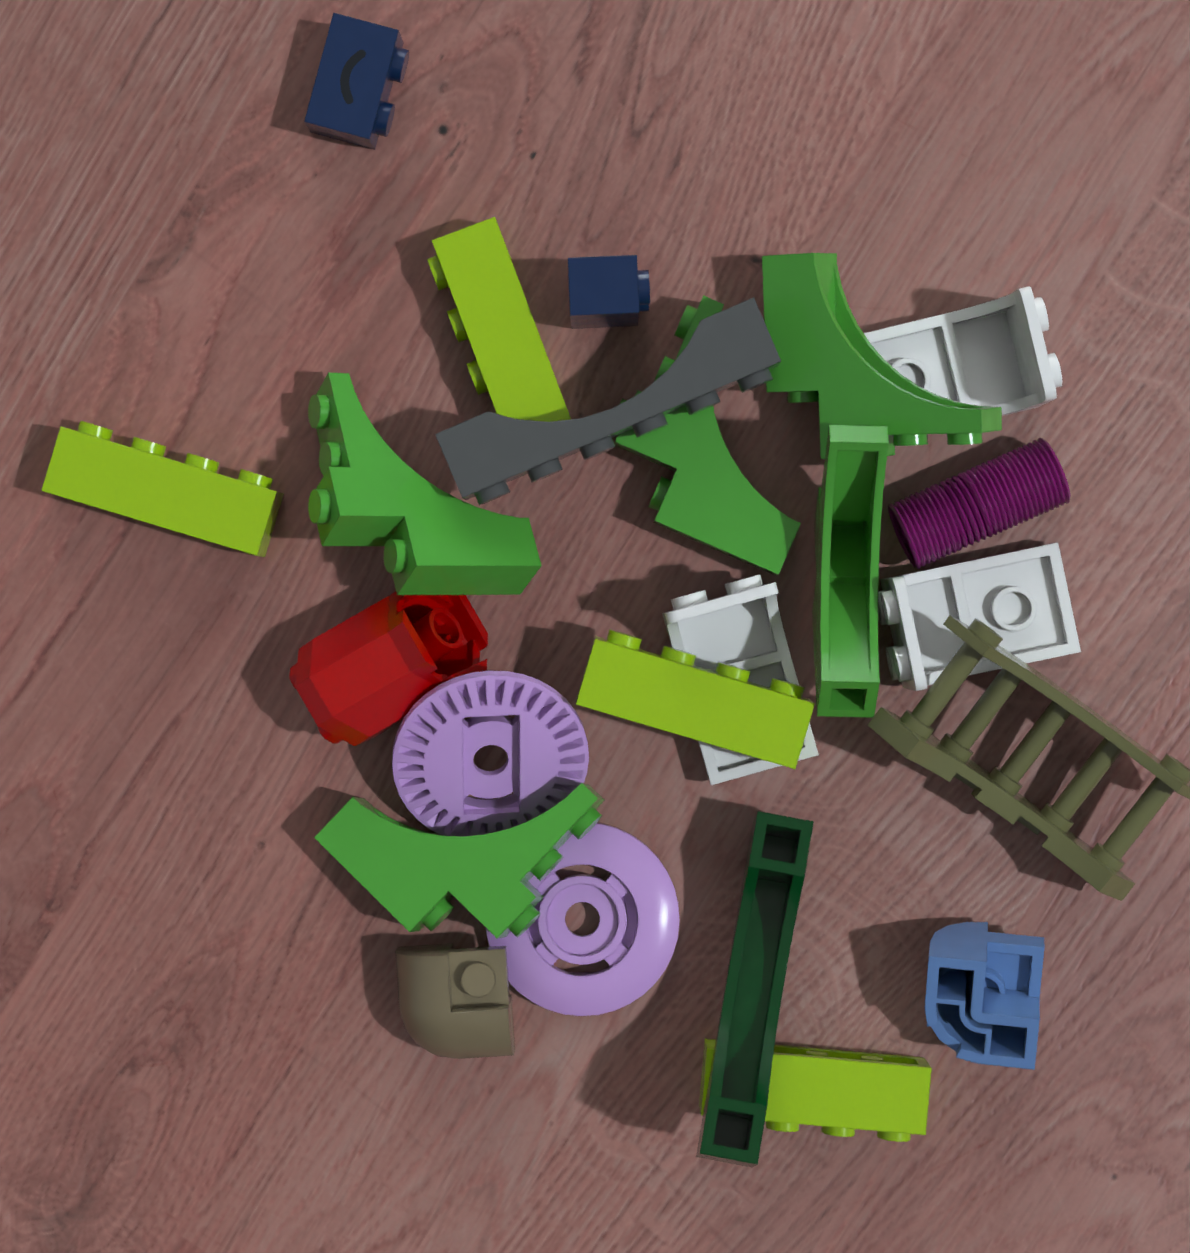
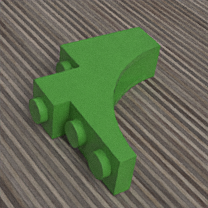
M837 253L762 256L764 322L781 359L778 367L770 370L773 380L766 383L767 392H787L788 403L819 402L821 459H825L829 425L888 426L889 446L887 456L895 455V446L928 444V434H947L948 445L981 444L982 433L1002 430L1001 407L971 405L938 396L901 375L883 359L858 326L848 305L838 271Z
M703 295L698 309L687 305L674 336L684 340L676 359L688 345L699 322L721 312L724 304ZM667 356L664 357L654 381L670 368L675 361L674 359ZM637 390L635 396L641 393V391ZM622 398L620 404L627 400ZM713 406L692 415L688 414L686 407L680 408L664 415L668 425L638 438L633 429L617 436L615 446L675 472L672 481L661 476L648 506L658 511L653 523L774 576L779 575L801 523L791 519L771 505L741 473L721 436Z
M328 372L317 394L312 395L308 406L309 423L312 428H316L320 443L319 467L324 475L317 488L313 489L310 493L308 512L311 522L317 524L321 545L385 546L384 565L387 572L392 573L397 595H520L542 566L529 518L513 517L478 508L455 498L424 479L401 460L373 427L355 393L350 374Z
M829 425L822 487L818 488L814 521L816 583L812 621L817 716L873 718L875 715L880 684L878 582L882 502L889 446L888 426Z
M581 783L565 799L548 811L525 823L489 834L462 837L438 835L409 827L385 815L373 807L366 799L352 797L314 838L409 932L421 931L424 927L430 931L434 930L454 909V906L449 902L454 896L497 939L507 937L510 932L518 938L541 914L535 906L544 896L529 880L535 876L541 881L558 865L563 856L557 850L572 834L580 840L596 825L602 817L596 809L605 800L590 785Z

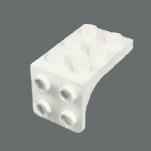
M1030 286L1019 288L1007 296L973 307L864 333L870 344L883 359L916 385L938 396L956 402L977 406L1001 407L1002 416L1040 407L1056 399V388L1062 386V373L1058 358L1055 353L1047 354L1042 333L1049 330L1046 306L1041 297L1034 298Z
M1058 543L880 579L883 591L878 592V618L881 625H890L894 646L886 647L887 663L892 680L898 679L899 682H902V686L905 689L912 691L927 689V686L932 685L963 645L964 641L943 625L949 615L968 626L971 625L975 618L980 620L1003 638L999 646L1025 663L1081 652ZM982 657L969 675L1002 669V667Z
M755 575L725 584L727 591L725 596L708 600L706 591L702 590L671 599L673 610L662 613L671 647L696 655L695 666L715 671L718 662L751 671L748 681L770 687L772 678L799 685L777 602V594L779 592L776 582L763 585L761 575ZM810 722L798 761L819 755ZM698 741L711 785L782 766Z

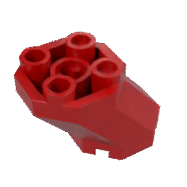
M395 591L299 648L298 661L291 666L289 678L317 724L322 737L333 744H338L344 740L353 746H357L403 721L412 706L439 684L472 672L487 671V659L480 662V651L488 646V632L466 595H397Z

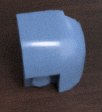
M963 922L947 925L934 933L930 940L925 996L927 1027L931 1026L938 1039L956 1052V1058L977 1064L1035 1070L1040 1022V989L1045 948L1044 937L988 932V922Z

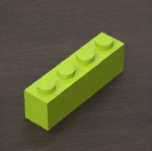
M492 217L432 240L437 255L428 258L427 261L438 290L449 287L456 308L448 310L447 314L458 343L467 339L470 341L476 360L466 364L478 395L489 392L496 410L495 413L510 418L544 422L570 420L571 417L496 218Z
M80 421L77 431L60 427L41 491L255 556H266L284 496L283 493L270 489L273 481L272 478L240 469L238 479L217 473L219 462L187 453L184 463L163 457L166 446L137 437L133 438L131 447L110 441L113 430Z
M609 630L607 639L595 636L576 699V705L796 769L815 703L810 699L802 697L805 687L772 678L770 687L748 681L751 671L718 662L715 671L694 665L696 655L668 646H663L661 655L639 649L642 639L614 630Z
M704 1039L699 1097L701 1116H703L716 1039ZM775 1045L765 1116L766 1128L781 1132L799 1131V1124L822 1126V1133L838 1137H852L855 1135V1129L877 1131V1137L883 1140L895 1142L910 1141L911 1134L926 1135L932 1068L923 1057Z

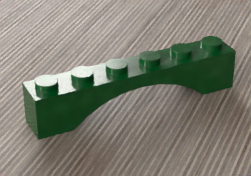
M760 811L757 812L753 821L696 1157L751 1168L758 1165L781 999L805 878L814 821Z

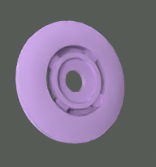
M493 670L461 675L441 683L427 692L412 706L404 717L396 733L392 752L394 782L406 808L430 830L444 836L462 837L506 830L548 811L565 799L581 783H584L589 762L588 741L583 724L576 710L564 696L551 686L533 677L510 671ZM508 715H516V716H515L514 718H511V717H509ZM488 745H496L503 748L508 755L506 763L494 771H485L478 768L473 759L475 753L480 748ZM470 794V795H472V796H474V797L484 798V799H475V798L468 797V795Z
M596 823L580 840L572 834L557 850L563 858L544 879L539 881L533 876L529 880L544 897L535 906L541 914L522 935L517 938L510 932L507 937L497 939L486 928L490 947L506 946L509 983L531 1002L547 1010L565 1015L591 1016L612 1012L629 1005L644 995L666 970L678 939L680 922L679 904L671 878L659 858L647 845L633 835L617 827ZM591 865L611 872V875L605 881L600 877L589 874L571 875L561 880L556 871L568 866ZM575 903H589L599 913V925L589 935L581 936L574 934L566 925V913ZM560 958L572 964L587 965L604 959L609 964V967L597 972H567L554 966V963Z

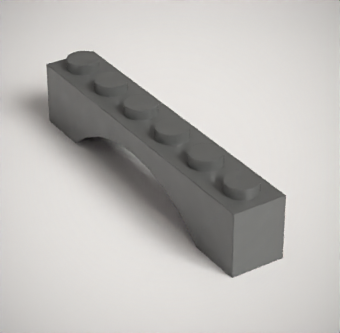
M753 297L702 319L688 345L670 368L643 392L612 409L584 418L552 422L514 419L488 411L435 435L462 498L468 500L476 497L478 504L482 505L510 493L507 483L528 474L531 483L563 470L559 460L575 453L581 452L583 459L587 460L615 448L612 438L631 429L634 430L637 438L668 425L664 415L680 408L686 407L689 415L710 408L721 402L717 394L718 392L736 384L739 385L742 393L773 380L770 370L778 367L781 359Z

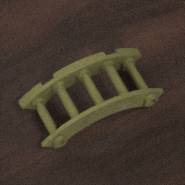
M949 615L943 625L964 641L963 645L912 712L906 710L900 717L881 707L868 726L905 758L925 767L949 782L955 777L973 789L971 794L975 799L995 811L1014 825L1016 821H1019L1036 835L1043 832L1048 836L1042 843L1046 850L1081 876L1097 891L1122 901L1135 885L1131 879L1120 871L1125 864L1122 857L1174 791L1190 799V769L1169 754H1166L1162 760H1159L1063 688L999 646L1003 638L980 620L975 618L971 625L968 626ZM982 657L1002 667L1001 671L952 735L946 733L941 740L931 735L934 731L931 724ZM1023 680L1051 699L1052 702L1001 768L995 766L989 773L970 760V757L973 755L970 748ZM1070 714H1072L1102 735L1104 739L1054 804L1046 803L1041 810L1018 793L1022 788L1019 781ZM1123 751L1156 777L1103 845L1097 843L1092 849L1069 831L1074 824L1071 818Z

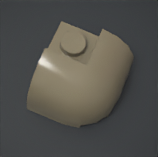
M453 943L401 946L396 949L399 1009L404 1028L418 1046L436 1056L454 1059L514 1055L515 1038L512 994L509 995L506 946L453 949Z

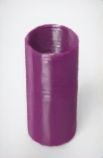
M1038 438L1033 440L1032 443L1029 442L1027 445L1024 444L1022 447H1017V449L1008 451L1006 454L1004 453L1001 456L992 458L991 461L988 460L986 463L983 462L981 465H976V467H972L970 470L967 469L965 472L958 473L957 476L954 475L951 479L947 478L945 482L940 481L939 484L935 483L929 488L926 487L924 490L915 492L914 495L910 494L909 497L906 496L904 499H899V502L894 501L893 504L890 503L888 505V513L907 558L914 568L920 569V566L924 567L925 564L935 562L936 559L940 560L941 557L944 558L946 555H951V552L961 551L962 547L967 548L968 544L979 543L980 539L986 540V537H992V535H997L998 532L1002 533L1003 530L1006 531L1008 528L1018 526V523L1022 524L1023 521L1026 522L1028 519L1043 515L1044 512L1047 513L1049 510L1059 508V506L1070 502L1071 494L1065 473L1055 452L1045 439Z

